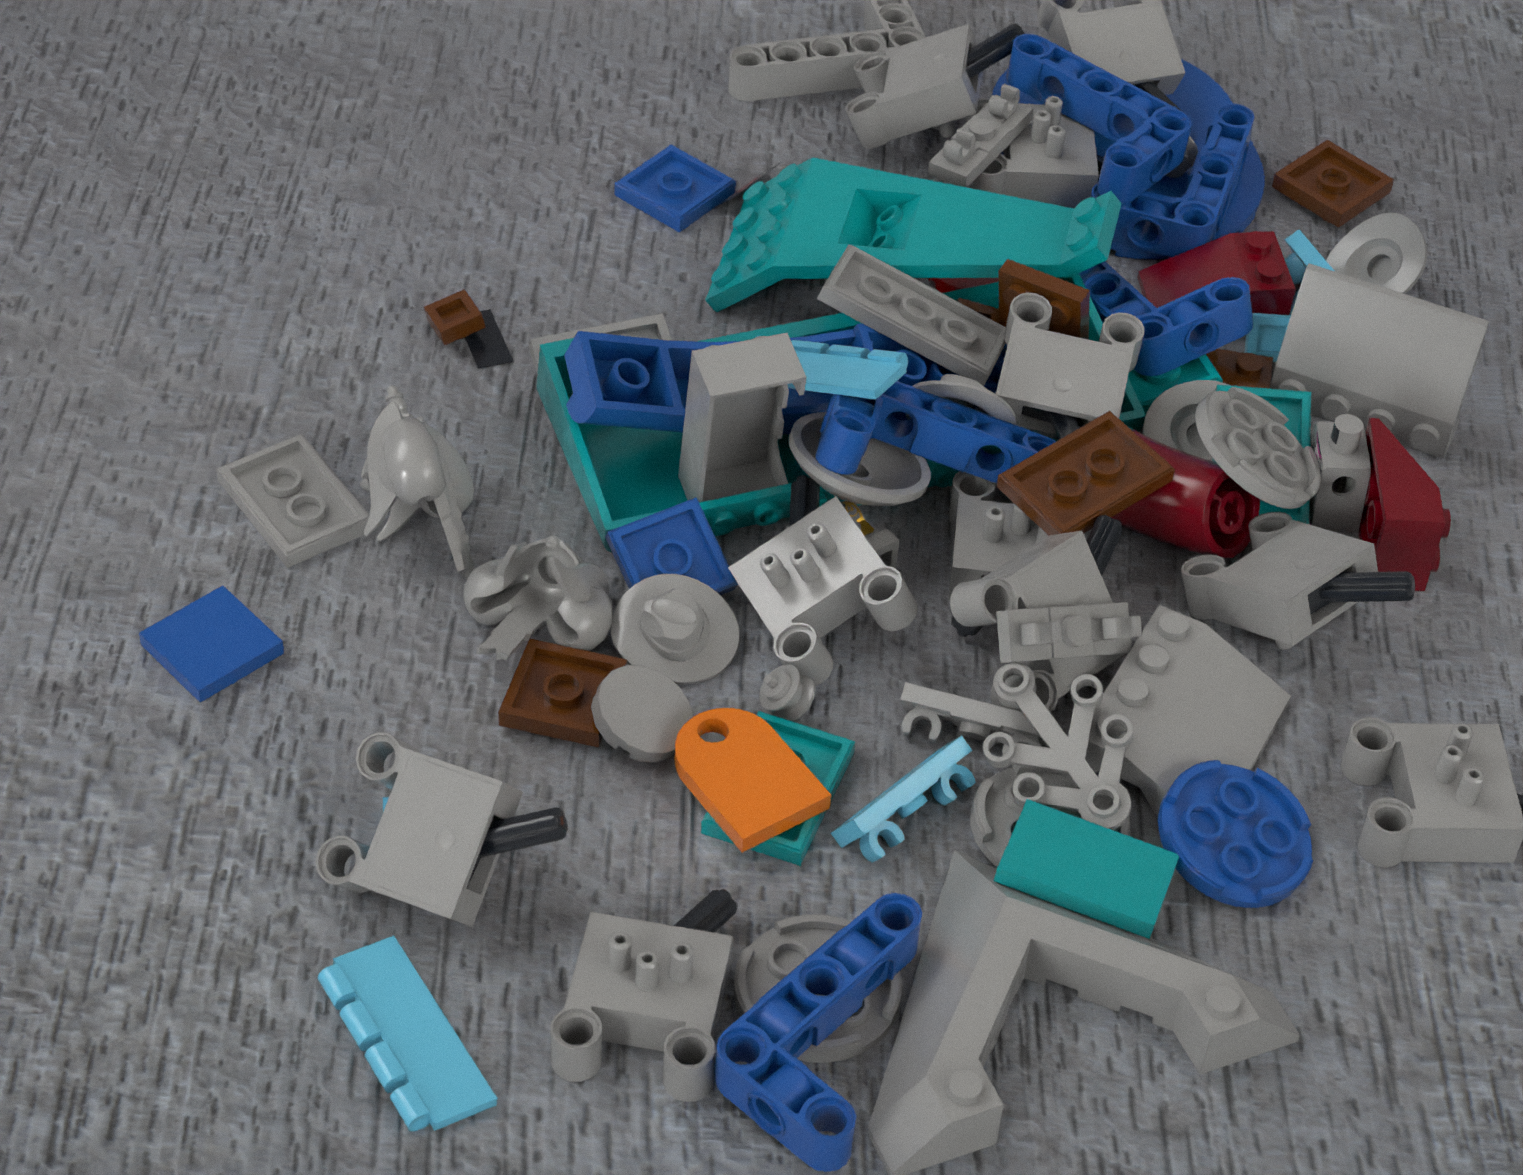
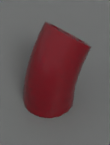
M1133 429L1132 431L1175 468L1173 481L1111 518L1119 520L1123 527L1134 532L1200 554L1233 558L1241 553L1251 541L1248 525L1254 517L1259 515L1260 499L1238 485L1224 472L1217 462L1169 447Z

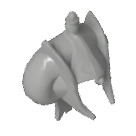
M395 385L389 386L387 389L388 396L385 398L388 404L375 420L370 432L367 458L361 472L363 480L360 482V487L370 491L371 510L364 529V535L367 537L375 531L390 510L388 521L377 536V540L381 543L398 532L423 508L432 517L440 518L457 572L465 575L466 579H468L474 570L469 537L465 534L461 515L473 501L474 487L470 472L463 457L440 432L426 424L422 416L414 418L412 414L408 413L403 393H398V388Z
M555 535L530 544L527 542H521L518 545L512 544L504 558L488 561L475 568L464 585L463 600L469 614L482 624L491 625L500 622L492 630L491 636L482 644L476 646V654L496 653V660L503 659L507 661L510 655L515 653L524 641H529L530 636L535 634L537 629L542 630L545 625H547L555 644L590 651L606 638L613 622L612 602L608 597L609 583L606 574L594 563H583V559L571 549L565 540L559 539Z

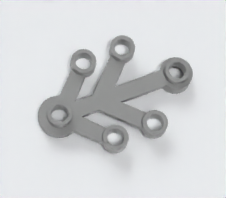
M1018 662L1007 663L1000 667L993 678V686L998 701L1005 707L1019 708L1048 748L1014 743L1012 737L1007 733L994 732L983 743V751L987 762L996 768L1016 765L1066 773L1079 788L1044 785L1039 775L1027 772L1019 775L1013 783V793L1016 802L1021 807H1024L1026 800L1029 799L1048 807L1077 811L1081 819L1111 830L1120 827L1127 820L1131 811L1129 792L1120 783L1126 748L1131 745L1134 738L1131 721L1126 716L1120 714L1111 715L1103 721L1101 735L1106 747L1099 776L1097 777L1086 762L1095 710L1103 700V688L1100 680L1093 675L1084 674L1078 676L1072 682L1071 696L1074 708L1067 736L1036 695L1037 687L1031 669ZM1012 675H1019L1023 678V682L1018 687L1011 688L1004 683ZM1085 686H1091L1097 690L1096 694L1089 699L1081 698L1077 693ZM1121 726L1127 730V733L1121 739H1113L1108 736V731L1112 727ZM1003 743L1009 747L1005 755L997 757L990 753L994 745ZM1027 784H1034L1039 788L1038 793L1029 798L1022 796L1020 790ZM1100 796H1109L1114 800L1113 805L1105 810L1095 807L1094 802Z

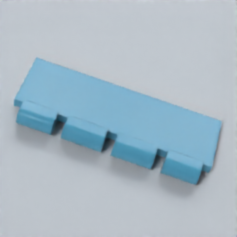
M801 340L791 341L807 377L806 391L876 400L907 372L908 357L903 352L873 349L870 352L868 348L835 344L829 346L827 343ZM793 383L787 384L788 388L795 389Z
M395 936L333 958V965L324 968L318 974L320 984L337 1010H341L340 1017L360 1050L366 1051L365 1058L387 1093H392L390 1099L410 1131L429 1126V1123L434 1131L497 1105L496 1095Z

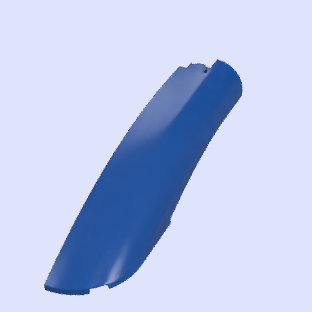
M857 323L855 328L851 330L790 338L791 341L801 340L827 343L829 346L835 344L868 348L870 352L873 349L906 353L908 357L907 372L897 381L909 386L925 381H937L946 374L958 375L860 323ZM578 331L564 354L573 391L566 404L569 415L575 422L581 424L683 433L692 351L704 349L711 345H725L740 341H671ZM1006 343L984 385L985 388L995 394L1007 350ZM788 388L787 407L782 408L784 419L782 435H790L794 423L801 417L812 413L826 412L833 394L805 390L804 395L799 396L796 389ZM896 411L891 413L898 420H907L905 412Z

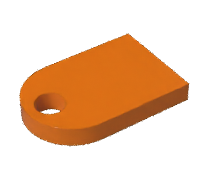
M716 708L695 715L678 732L675 741V768L679 778L742 853L830 809L831 794L778 733L761 717L741 709ZM714 732L723 735L725 739L720 742H707L700 736L705 733Z

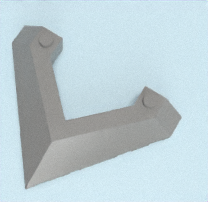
M954 850L867 1133L888 1175H907L997 1144L1004 1104L983 1067L995 1046L1006 1020L1008 1009L1015 994L1017 995L1024 978L1044 986L1046 981L1050 980L1078 990V998L1118 1012L1121 1006L1152 1016V1024L1174 1032L1199 1075L1298 1042L1300 1034L1271 991L1153 938L1142 937L994 882L997 868Z

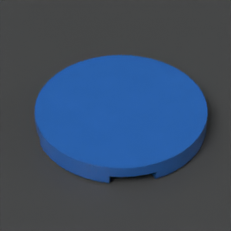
M1219 760L1201 762L1181 773L1162 799L1158 813V830L1163 848L1178 854L1179 859L1175 869L1198 891L1216 901L1243 908H1259L1276 904L1290 896L1311 869L1313 863L1311 858L1312 844L1308 830L1311 827L1308 815L1298 799L1285 785L1259 768H1256L1253 772L1235 765L1221 764Z

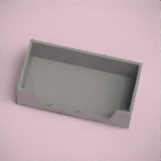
M788 333L759 336L751 340L725 345H711L704 349L692 351L678 474L687 500L697 497L699 502L788 484L777 444V439H782L784 427L782 408L787 407L789 394L787 384L793 383L799 396L804 395L807 378Z

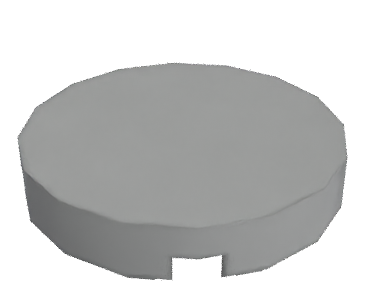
M625 665L612 670L597 687V692L593 696L591 705L595 726L604 740L614 749L620 746L625 751L630 752L628 757L639 762H660L675 755V741L678 732L693 717L690 702L676 683L664 673L639 665Z

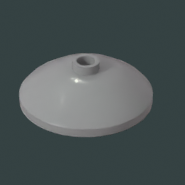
M826 412L805 415L794 423L789 435V446L797 463L823 489L842 500L869 506H896L916 500L924 494L928 487L931 472L928 463L923 457L875 438L870 439L855 473L844 475L832 472L820 465L815 457L821 436L819 431Z

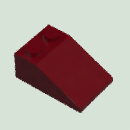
M1274 231L1227 234L1138 271L1137 277L1143 296L1156 308L1217 280L1235 277L1243 279L1249 285L1252 313L1290 315L1296 289Z
M1369 418L1365 435L1371 464V474L1358 531L1359 539L1374 543L1378 572L1408 571L1414 576L1415 591H1425L1430 573L1437 572L1439 568V543L1441 538H1447L1451 525L1450 510L1442 506L1439 487L1379 418Z

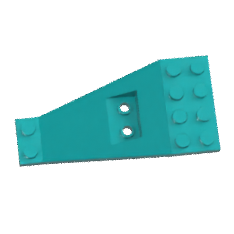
M812 157L799 165H788L777 177L765 183L763 181L756 182L744 193V202L739 215L733 221L732 225L734 228L728 242L722 249L723 256L718 269L711 277L712 284L705 301L717 313L783 279H828L848 245L857 247L913 278H999L998 270L1007 259L1054 277H1072L1108 260L1121 202L1112 191H1109L1097 198H1086L1075 208H1069Z

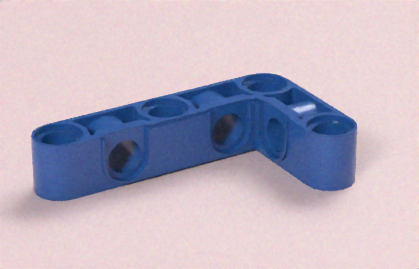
M1022 34L1014 39L1007 72L1008 83L1045 104L1048 97H1059L1063 102L1062 114L1115 142L1105 151L1097 186L1100 196L1112 191L1121 204L1131 202L1181 164L1192 127V119L1185 112L1041 36Z
M1234 103L1220 106L1216 111L1212 124L1208 127L1206 143L1200 146L1190 171L1185 195L1183 194L1180 198H1173L1144 191L1133 201L1121 204L1112 242L1174 257L1213 241L1217 231L1222 226L1244 167L1254 123L1252 110L1241 104ZM1098 183L1093 186L1091 197L1097 198L1100 196L1097 191Z
M1106 261L1079 273L1086 289L1090 290V297L1102 323H1104L1107 317L1115 313H1128L1142 322L1144 337L1137 364L1134 368L1141 375L1158 376L1245 336L1253 328L1250 288L1248 283L1241 278L1229 277L1217 280L1156 308Z
M896 381L876 400L833 394L819 431L821 436L815 457L824 468L838 474L850 475L857 471L870 439L875 438L907 450L909 453L997 484L999 474L1056 441ZM896 411L905 412L911 419L898 420L891 413ZM993 445L1002 451L991 454L985 452L982 447Z
M891 893L877 899L852 922L835 933L765 993L753 1007L730 1025L718 1038L715 1066V1082L718 1090L754 1120L765 1132L772 1135L804 1163L817 1171H836L847 1164L852 1153L856 1115L854 1108L846 1099L818 1078L797 1058L811 1045L817 1047L862 1007L863 999L886 979L893 980L894 976L915 957L922 911L920 905L913 898L905 894ZM740 1061H741V1062H747V1063H749V1064H744V1065H742V1064H736L735 1062H740ZM829 1131L836 1135H823L820 1132Z

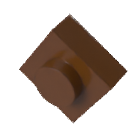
M465 289L423 307L427 321L444 346L486 328L482 313Z

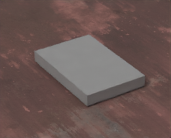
M303 434L294 436L216 469L218 482L287 568L364 535V529L369 518L368 512Z

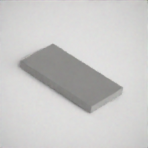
M853 245L847 246L817 297L823 303L960 376L974 379L983 386L989 378L1006 343V327Z

